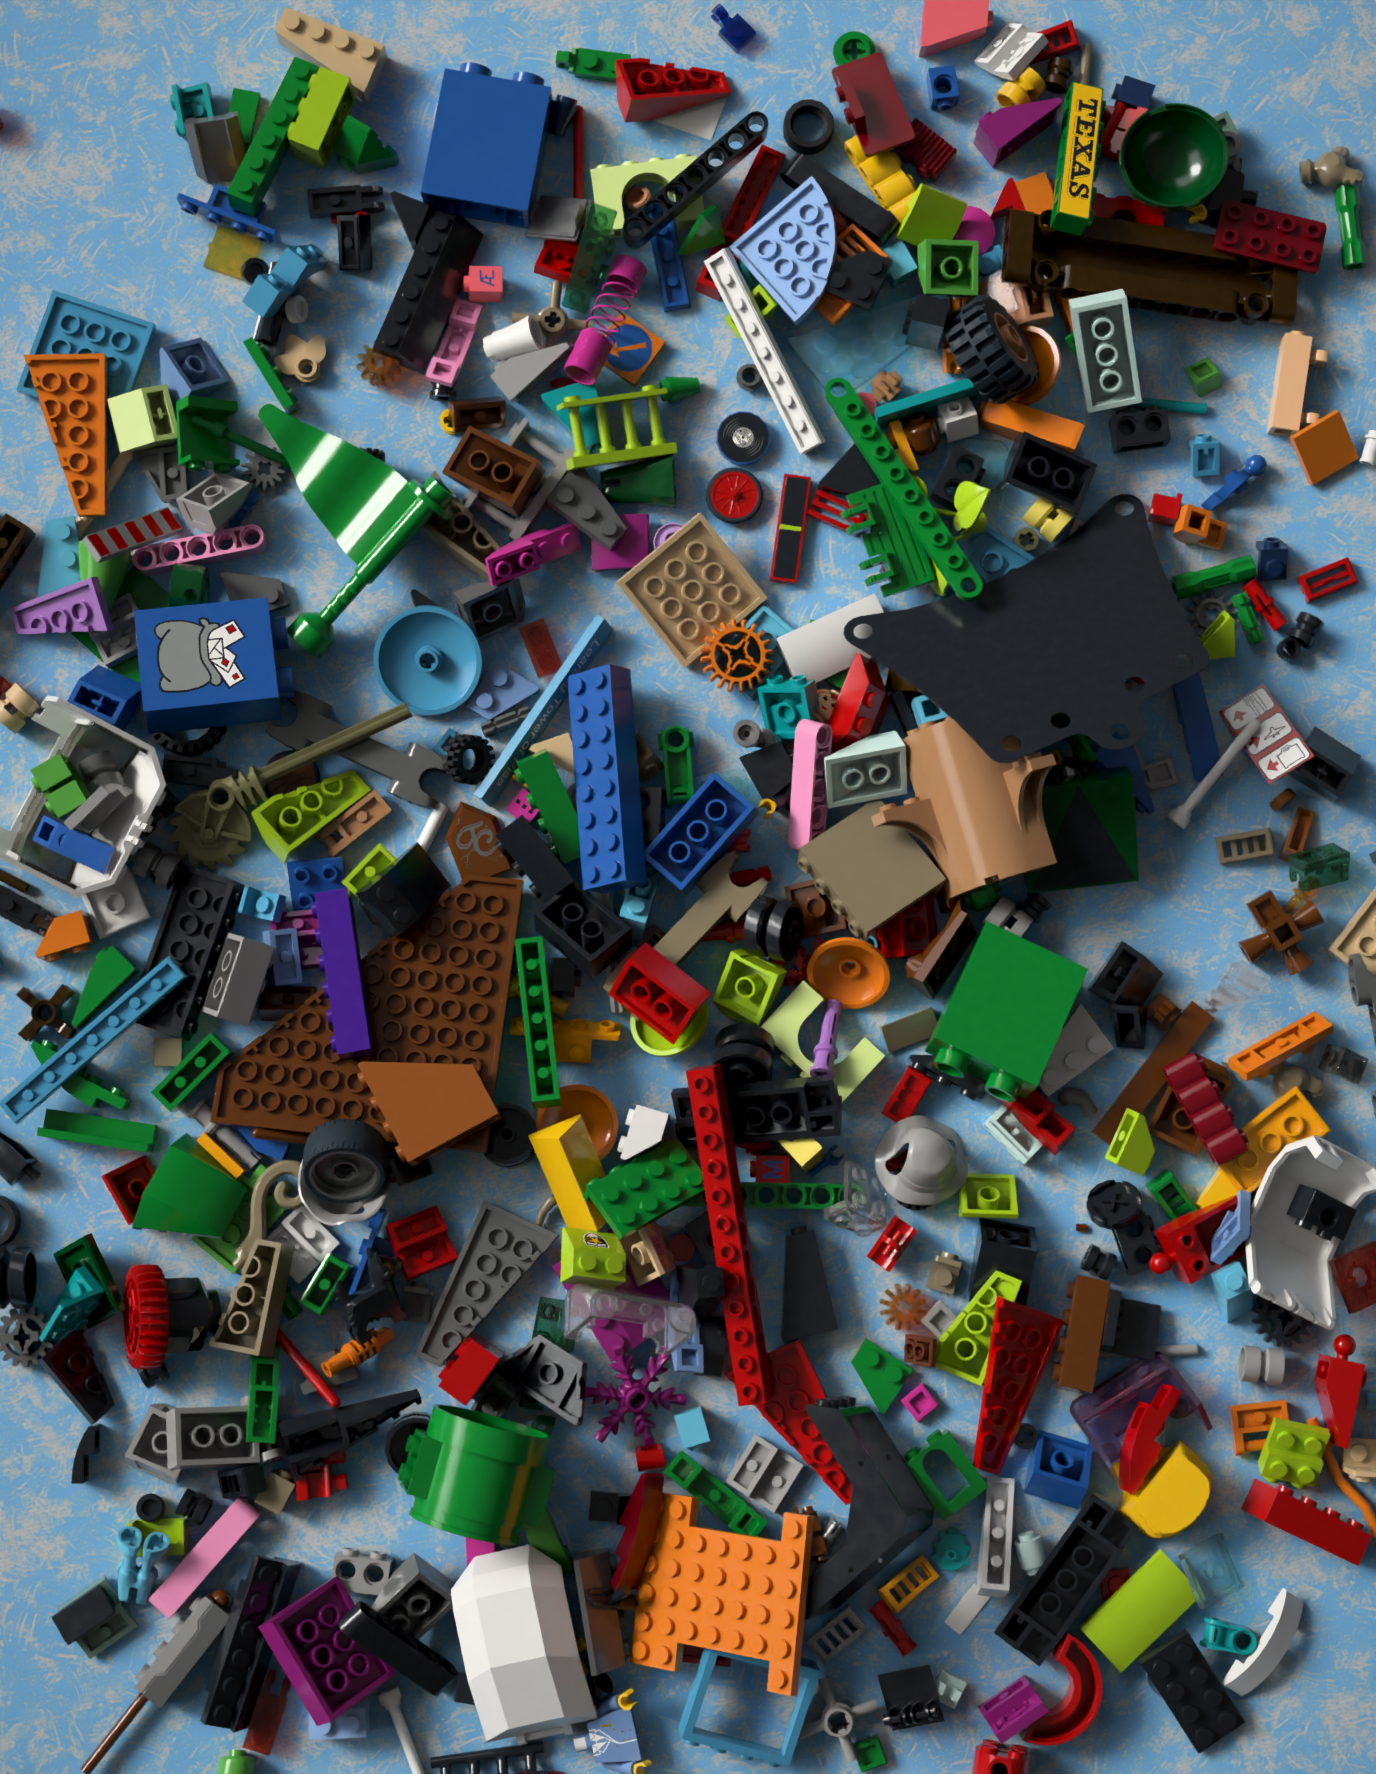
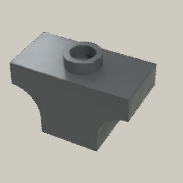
M338 1348L307 1358L310 1365L332 1391L341 1389V1383L360 1377L358 1367L350 1366L331 1378L324 1373L321 1363L338 1354ZM308 1379L300 1384L303 1395L317 1391Z

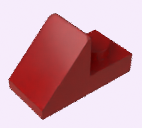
M1013 177L1007 180L990 217L992 221L1006 216L1009 208L1026 211Z

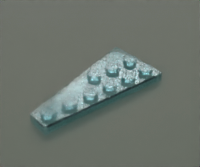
M928 295L949 301L950 297H957L951 295ZM915 298L903 302L898 301L890 304L888 307L879 310L875 309L842 320L835 327L818 328L810 331L808 334L789 338L787 343L824 390L827 382L836 377L846 379L853 389L856 390L913 347L905 344L907 335H903L902 330L910 301L915 302ZM949 303V307H948V312H947L946 320H947V317L949 316L950 303ZM841 386L831 389V393L836 397H842L846 394Z

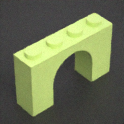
M680 154L674 159L664 160L662 157H656L643 163L627 161L620 166L611 167L609 164H602L596 166L595 169H590L599 240L623 237V224L625 221L622 204L625 195L632 187L643 182H654L666 186L696 160L697 156ZM693 176L689 179L693 184L701 183L698 176ZM672 194L675 202L682 199L681 195ZM702 195L677 216L679 230L692 228L699 215L705 211Z
M804 980L761 1026L774 1038L775 1047L781 1052L779 1055L780 1059L789 1067L796 1065L802 1071L799 1075L801 1078L811 1077L810 1068L814 1066V1063L810 1062L802 1054L798 1044V1032L803 1021L824 1000ZM865 1037L841 1062L833 1065L839 1096H842V1102L885 1056Z

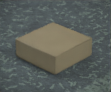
M154 1038V1066H177L183 1060L184 1039Z

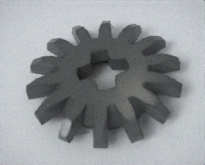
M255 453L254 457L249 454L245 455L250 462L241 463V467L248 468L247 471L241 473V476H249L250 478L247 482H254V487L257 490L259 486H262L263 493H268V486H272L275 492L278 490L275 483L279 482L282 485L286 483L281 479L282 475L289 476V472L283 470L284 466ZM263 462L265 465L272 464L269 468L271 471L269 475L265 473L258 474L260 463Z
M1211 591L1210 597L1207 598L1205 592H1202L1201 601L1196 597L1192 599L1196 607L1188 606L1187 609L1193 612L1194 615L1187 616V620H1195L1196 623L1191 626L1193 629L1198 626L1201 628L1198 636H1201L1214 621L1211 619L1208 622L1204 619L1206 617L1205 609L1209 611L1215 609L1217 611L1216 618L1223 610H1226L1230 615L1236 613L1235 609L1228 610L1227 608L1232 604L1231 600L1226 603L1222 601L1225 596L1223 593H1221L1219 598H1215V591Z

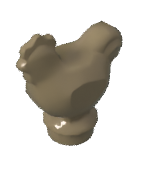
M1342 146L1336 147L1330 152H1325L1314 162L1310 159L1299 162L1301 184L1309 183L1310 185L1313 181H1318L1326 187H1334L1341 184L1355 185L1362 182L1364 174L1360 170H1354L1346 165L1350 154L1348 148Z
M1285 1060L1270 1068L1269 1075L1273 1076L1272 1090L1275 1095L1273 1103L1294 1086H1297L1301 1092L1310 1093L1313 1098L1323 1096L1325 1086L1322 1085V1080H1317L1314 1076H1310L1304 1068L1300 1066L1287 1067L1284 1065Z

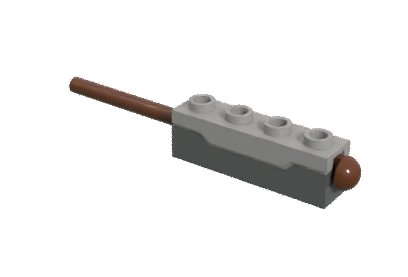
M218 1589L213 1593L209 1592L204 1598L199 1595L189 1607L192 1613L187 1620L181 1618L171 1630L175 1635L170 1642L163 1641L153 1653L157 1658L152 1665L149 1666L146 1663L135 1676L139 1680L134 1686L139 1692L138 1696L82 1765L81 1770L85 1774H91L148 1700L161 1709L225 1628L231 1611L229 1607L232 1602L228 1591Z

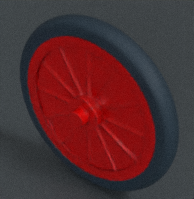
M737 467L719 471L712 477L706 489V502L712 514L719 520L731 524L743 523L751 519L759 511L763 500V491L758 479L751 472Z

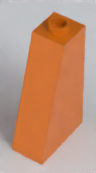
M989 400L988 403L982 401L977 413V417L981 418L978 424L980 428L1012 441L1025 431L1071 453L1074 452L1085 426L1082 423L1012 401H1008L1005 404H996Z

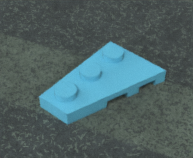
M75 516L46 520L37 598L80 582L78 556L80 536Z

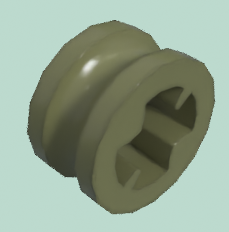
M1029 527L1020 529L1013 539V543L1027 553L1033 552L1039 542L1037 532ZM1026 535H1029L1031 537L1030 542H1033V545L1027 544L1026 547L1022 546V540H1019V537L1024 538Z

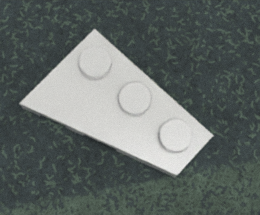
M1082 1004L1078 1005L1071 1018L1062 1028L1039 1081L1038 1087L1046 1097L1050 1096L1114 1048Z

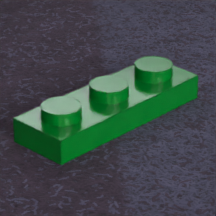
M253 337L245 340L243 343L284 411L289 415L296 413L297 409L294 403L298 400L290 387L284 389L280 380L284 378L276 364L273 366L269 365L266 358L270 355L263 343L256 344Z

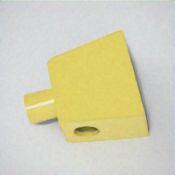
M814 1138L777 1141L805 1173L825 1156L822 1146Z

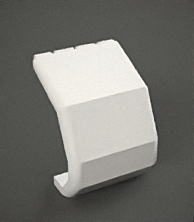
M1313 1135L1287 1144L1265 1172L1250 1207L1252 1232L1248 1240L1245 1241L1249 1288H1251L1253 1293L1269 1301L1271 1300L1273 1303L1309 1321H1313L1327 1330H1332L1335 1326L1336 1310L1331 1261L1340 1239L1332 1237V1240L1328 1241L1315 1235L1317 1230L1314 1228L1308 1231L1295 1225L1296 1219L1287 1215V1211L1299 1184L1315 1188L1355 1209L1366 1195L1376 1192V1167L1329 1141Z

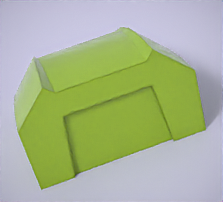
M739 948L733 950L729 955L712 1002L723 1014L743 1024H753L759 1027L772 1006L787 971L783 966L766 958L749 955L746 949Z

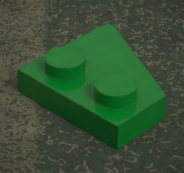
M865 1338L851 1359L853 1367L878 1411L884 1415L913 1369L867 1338Z

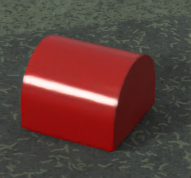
M656 1443L647 1447L645 1445L637 1446L635 1448L638 1472L666 1468L663 1443Z

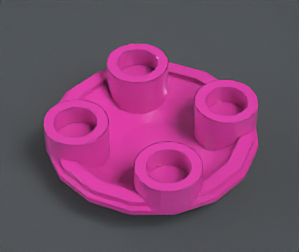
M967 206L963 219L952 240L979 241L980 256L993 244L995 236L994 223L990 216L982 209Z

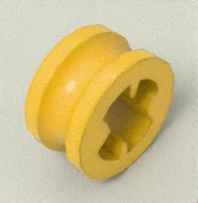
M449 408L444 410L439 419L443 431L450 435L460 433L454 432L453 427H449L448 423L445 424V421L450 419Z

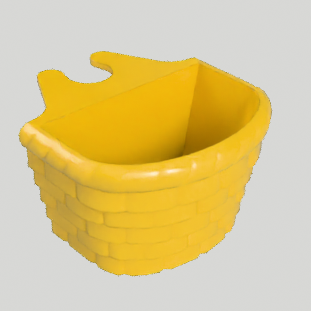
M1180 1439L1170 1447H1162L1159 1452L1160 1458L1146 1474V1482L1141 1490L1137 1491L1135 1495L1122 1490L1123 1501L1117 1512L1136 1525L1138 1530L1149 1538H1168L1186 1530L1200 1517L1210 1498L1212 1477L1207 1464ZM1119 1461L1113 1464V1470L1119 1482Z

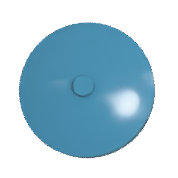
M421 605L402 611L384 626L374 647L373 665L380 687L396 705L406 702L412 713L438 715L457 708L474 692L482 675L483 652L475 631L460 615L443 607Z

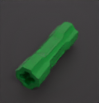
M1343 185L1337 187L1334 191L1342 244L1340 249L1342 267L1344 270L1361 269L1367 264V255L1362 235L1359 186Z
M1246 555L1203 570L1172 576L1170 582L1178 601L1196 596L1200 592L1255 579L1257 573L1253 558L1250 555Z

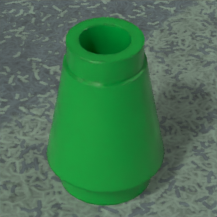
M666 376L665 379L659 380V389L667 388L668 391L667 394L660 396L663 402L668 401L672 403L700 393V383L697 377Z

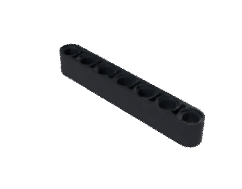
M759 111L746 115L627 218L623 224L625 244L633 249L644 246L764 142L768 134V118L766 115ZM753 124H758L763 129L755 132L749 127ZM737 141L743 146L739 149H733L729 144ZM719 159L722 161V164L715 167L710 165L709 161ZM693 176H698L702 179V182L693 184L689 179ZM676 193L681 195L682 199L674 202L668 197ZM652 211H658L662 214L658 219H652L648 215ZM634 228L642 231L641 235L637 237L629 235L628 232Z

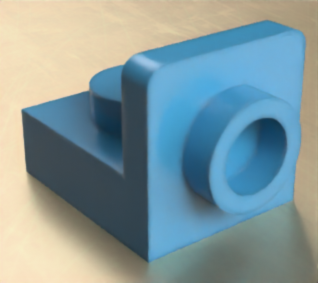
M1000 245L994 246L993 251L979 256L978 284L1001 275L1003 252Z
M1210 434L1195 435V439H1188V446L1191 448V475L1193 477L1220 475V442Z
M245 886L238 912L253 918L280 923L287 896Z

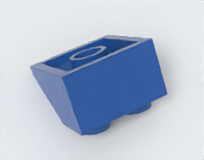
M1039 1430L1038 1441L1033 1448L1027 1469L1024 1493L1078 1509L1088 1490L1093 1446Z

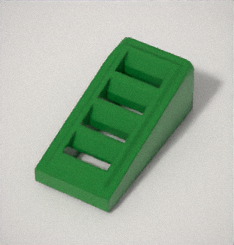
M1167 1169L1145 1184V1187L1171 1221L1176 1219L1187 1208L1191 1210L1189 1213L1198 1210L1175 1176ZM1174 1190L1177 1191V1193H1175L1168 1200H1164V1198L1168 1196L1170 1193H1172ZM1183 1199L1184 1202L1181 1203L1178 1207H1176L1174 1210L1170 1209L1172 1206H1174L1176 1203Z

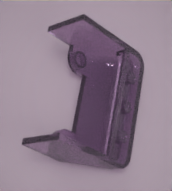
M1155 1352V1358L1152 1361L1145 1359L1137 1360L1095 1386L1093 1393L1079 1396L1070 1405V1413L1075 1423L1117 1488L1122 1485L1112 1465L1121 1456L1122 1445L1117 1437L1126 1432L1139 1401L1150 1404L1162 1383L1172 1385L1182 1391L1179 1396V1404L1169 1414L1170 1417L1182 1419L1194 1412L1208 1431L1213 1428L1202 1402L1167 1356L1161 1352Z

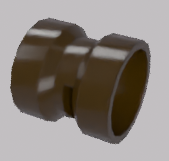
M1061 57L1050 58L1047 67L1049 72L1044 77L1045 90L1055 94L1067 93L1070 85L1068 79L1073 75L1074 63Z

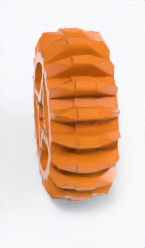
M731 619L730 628L727 627L725 622H721L720 629L722 632L713 627L711 633L715 638L705 636L704 641L710 647L702 646L700 649L701 652L708 654V656L700 658L701 663H709L708 666L703 668V672L713 671L714 674L710 676L709 681L713 682L716 678H719L720 682L717 685L719 689L723 687L724 683H728L727 692L729 693L733 691L734 685H737L739 693L744 691L743 684H746L750 691L753 690L754 684L752 680L761 685L763 679L759 674L768 676L770 671L764 666H772L774 663L771 659L766 658V656L774 654L773 649L765 650V647L771 643V640L761 641L760 639L764 636L765 631L761 630L756 635L754 630L757 624L753 623L750 629H746L747 621L744 619L741 621L740 627L736 626L735 619ZM730 635L743 636L737 645L720 642L723 638ZM750 640L758 650L759 663L753 661L754 659L747 653V646ZM741 645H744L741 651V657H744V660L739 659L731 668L733 656H730V652L735 653L740 649ZM715 649L720 651V654L725 656L727 660L724 672L719 669L715 661ZM737 667L754 670L753 673L745 677H731L732 672Z

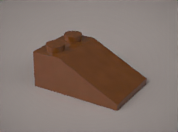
M469 426L442 473L492 505L519 518L545 470L538 459Z

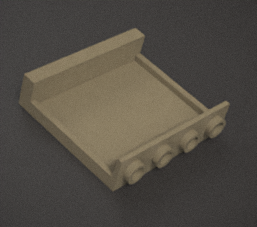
M881 799L872 800L799 849L797 859L800 869L805 874L809 873L814 879L817 890L822 895L826 894L831 901L834 911L839 916L843 915L848 922L850 931L856 937L859 936L863 941H868L870 933L929 893L936 895L942 891L946 881L944 875L906 830L893 826L874 827L871 816L879 813V807L885 805Z

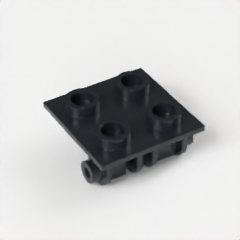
M930 1664L877 1675L887 1709V1714L883 1715L885 1726L889 1725L895 1731L945 1721Z

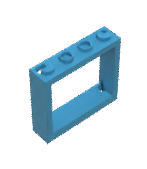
M704 1648L678 1726L683 1741L692 1746H699L700 1744L710 1746L712 1750L718 1753H726L727 1751L737 1753L739 1757L745 1760H753V1758L764 1760L767 1765L772 1767H779L780 1765L789 1767L820 1674L816 1661L801 1657L799 1677H803V1681L781 1749L695 1727L718 1655L769 1668L770 1663L767 1660Z

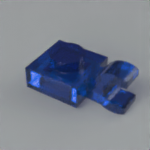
M718 4L711 11L713 13L711 18L722 28L718 36L736 53L756 36V31L738 13L731 18L721 4Z

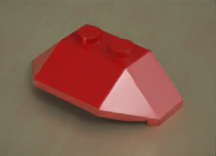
M860 653L855 654L827 723L832 729L831 754L869 735L878 734L891 702L877 664Z

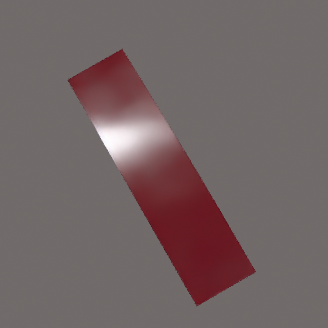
M641 1473L619 1522L626 1529L614 1552L621 1558L610 1582L616 1590L622 1585H627L630 1590H636L646 1567L661 1510L664 1476L662 1474Z

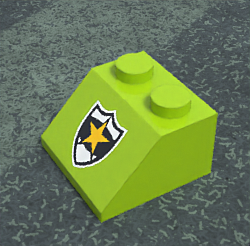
M568 1227L562 1228L560 1283L612 1290L625 1283L626 1253L616 1234Z

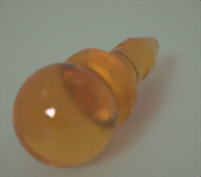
M1305 875L1299 879L1297 888L1292 889L1295 895L1282 908L1285 914L1291 915L1294 909L1301 904L1302 900L1308 902V897L1314 896L1319 891L1320 885L1316 877Z

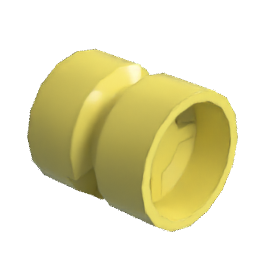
M1038 498L1022 519L1032 528L1038 527L1040 529L1039 534L1049 543H1052L1074 516L1061 507L1057 508L1056 505Z

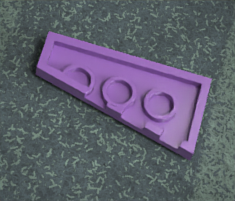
M98 576L90 577L9 608L17 634L114 630Z

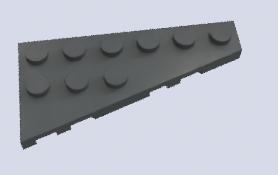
M483 1201L414 1355L437 1366H442L459 1348L464 1339L468 1338L560 1235L487 1201Z

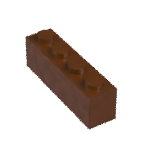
M1077 1275L1073 1282L1069 1281L1066 1291V1297L1070 1298L1069 1308H1065L1062 1315L1065 1332L1064 1337H1059L1057 1353H1061L1059 1364L1054 1365L1052 1380L1056 1381V1389L1085 1395L1093 1393L1110 1291V1281Z

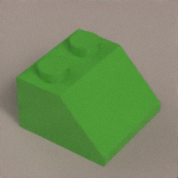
M925 239L918 244L917 272L924 294L978 296L979 241Z

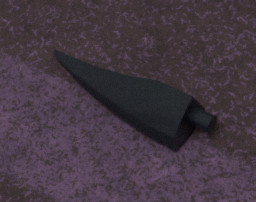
M0 1132L1 1177L10 1186L15 1185L25 1174L33 1182L36 1181L41 1175L34 1167L38 1160L19 1142Z

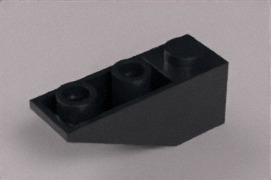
M910 1055L908 1057V1060L913 1062L911 1067L926 1074L927 1070L937 1075L935 1079L937 1082L949 1088L951 1084L961 1088L960 1094L972 1101L976 1097L983 1099L986 1094L984 1087L987 1081L972 1073L966 1072L964 1078H956L941 1072L933 1065L936 1058L934 1055Z

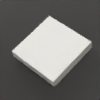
M130 867L127 868L123 878L120 881L116 880L115 884L81 895L101 940L152 918Z

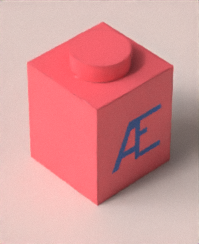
M469 266L468 276H463V291L468 292L469 302L501 303L503 293L502 266Z

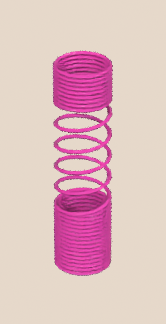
M618 255L615 258L607 275L608 282L602 286L603 294L597 297V305L591 309L592 317L586 320V329L580 332L573 350L565 363L564 370L574 381L585 385L596 383L612 349V343H615V339L611 334L602 329L588 328V321L594 319L600 327L610 332L616 333L620 331V327L613 320L623 321L626 317L617 308L624 310L631 308L629 301L624 297H636V293L639 291L647 274L645 265L638 259L629 255ZM609 284L620 295L604 293L605 286ZM606 295L624 300L628 307H621L613 303ZM604 296L615 307L599 305V298ZM598 307L609 318L594 316V309ZM601 307L614 309L622 314L623 318L612 317ZM595 318L604 319L613 323L617 326L618 330H611L606 328L605 326L601 325ZM596 331H600L607 334L609 337L612 338V342H610V340L606 336Z

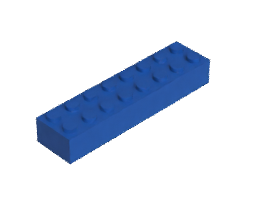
M607 664L567 676L582 884L584 891L602 894L647 884L631 671L624 667Z

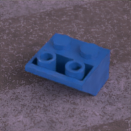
M97 665L78 680L67 702L125 731L142 698L141 683Z

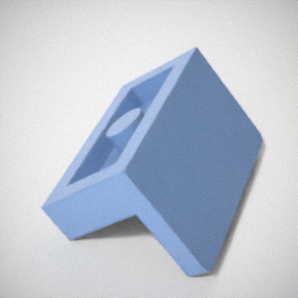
M288 928L263 932L264 944L273 946V953L275 955L272 966L269 969L267 968L269 986L303 983L297 929Z

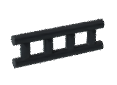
M543 1741L521 1746L513 1745L430 1758L431 1768H440L441 1774H452L451 1766L468 1764L469 1774H480L479 1762L496 1760L497 1774H509L507 1758L524 1756L526 1773L519 1774H546V1770L537 1771L535 1755L544 1753Z

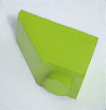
M1126 1108L1104 1158L1144 1176L1146 1170L1152 1164L1155 1149L1144 1115Z

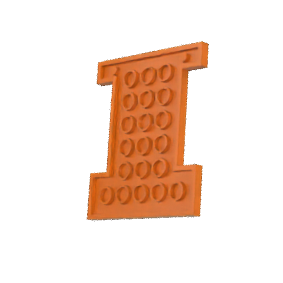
M663 1492L655 1538L637 1589L636 1600L639 1606L635 1608L630 1663L678 1672L682 1670L684 1644L770 1661L767 1691L797 1696L814 1516L784 1512L781 1540L697 1527L699 1497Z

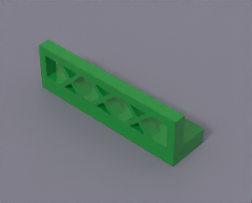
M46 1108L43 1128L38 1127L37 1136L153 1153L158 1125Z

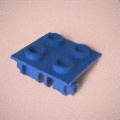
M342 857L287 862L293 911L312 909L311 903L315 902L314 893L346 888L342 883L345 879V863L342 861Z

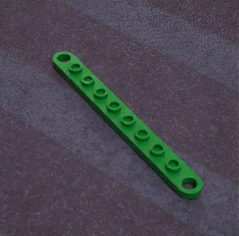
M840 377L829 380L825 386L826 401L834 410L837 418L947 583L950 584L960 600H965L966 602L976 600L982 591V580L851 384L846 379ZM841 386L846 394L842 397H836L831 393V389ZM967 580L968 582L971 581L976 585V589L973 592H965L961 588V583Z

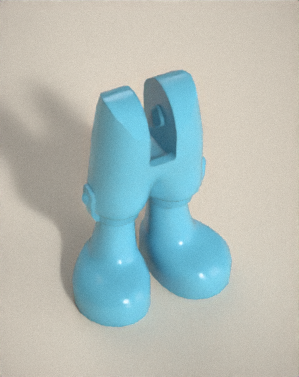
M127 1526L119 1530L116 1540L120 1551L124 1555V1560L116 1568L117 1573H119L118 1599L128 1602L132 1588H137L136 1604L146 1605L154 1581L158 1578V1570L154 1564L157 1559L161 1558L169 1550L170 1538L162 1532L149 1534L143 1545L142 1564L138 1567L136 1559L141 1546L142 1533L136 1527Z

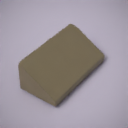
M932 1007L879 1028L888 1052L891 1053L930 1038L936 1027L937 1020Z

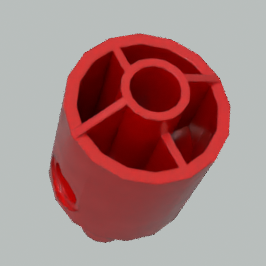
M983 1739L982 1744L975 1747L972 1774H1030L1032 1757L1027 1754L1028 1747L1011 1744V1748L999 1746L1000 1742ZM995 1763H1004L1008 1770H1000Z

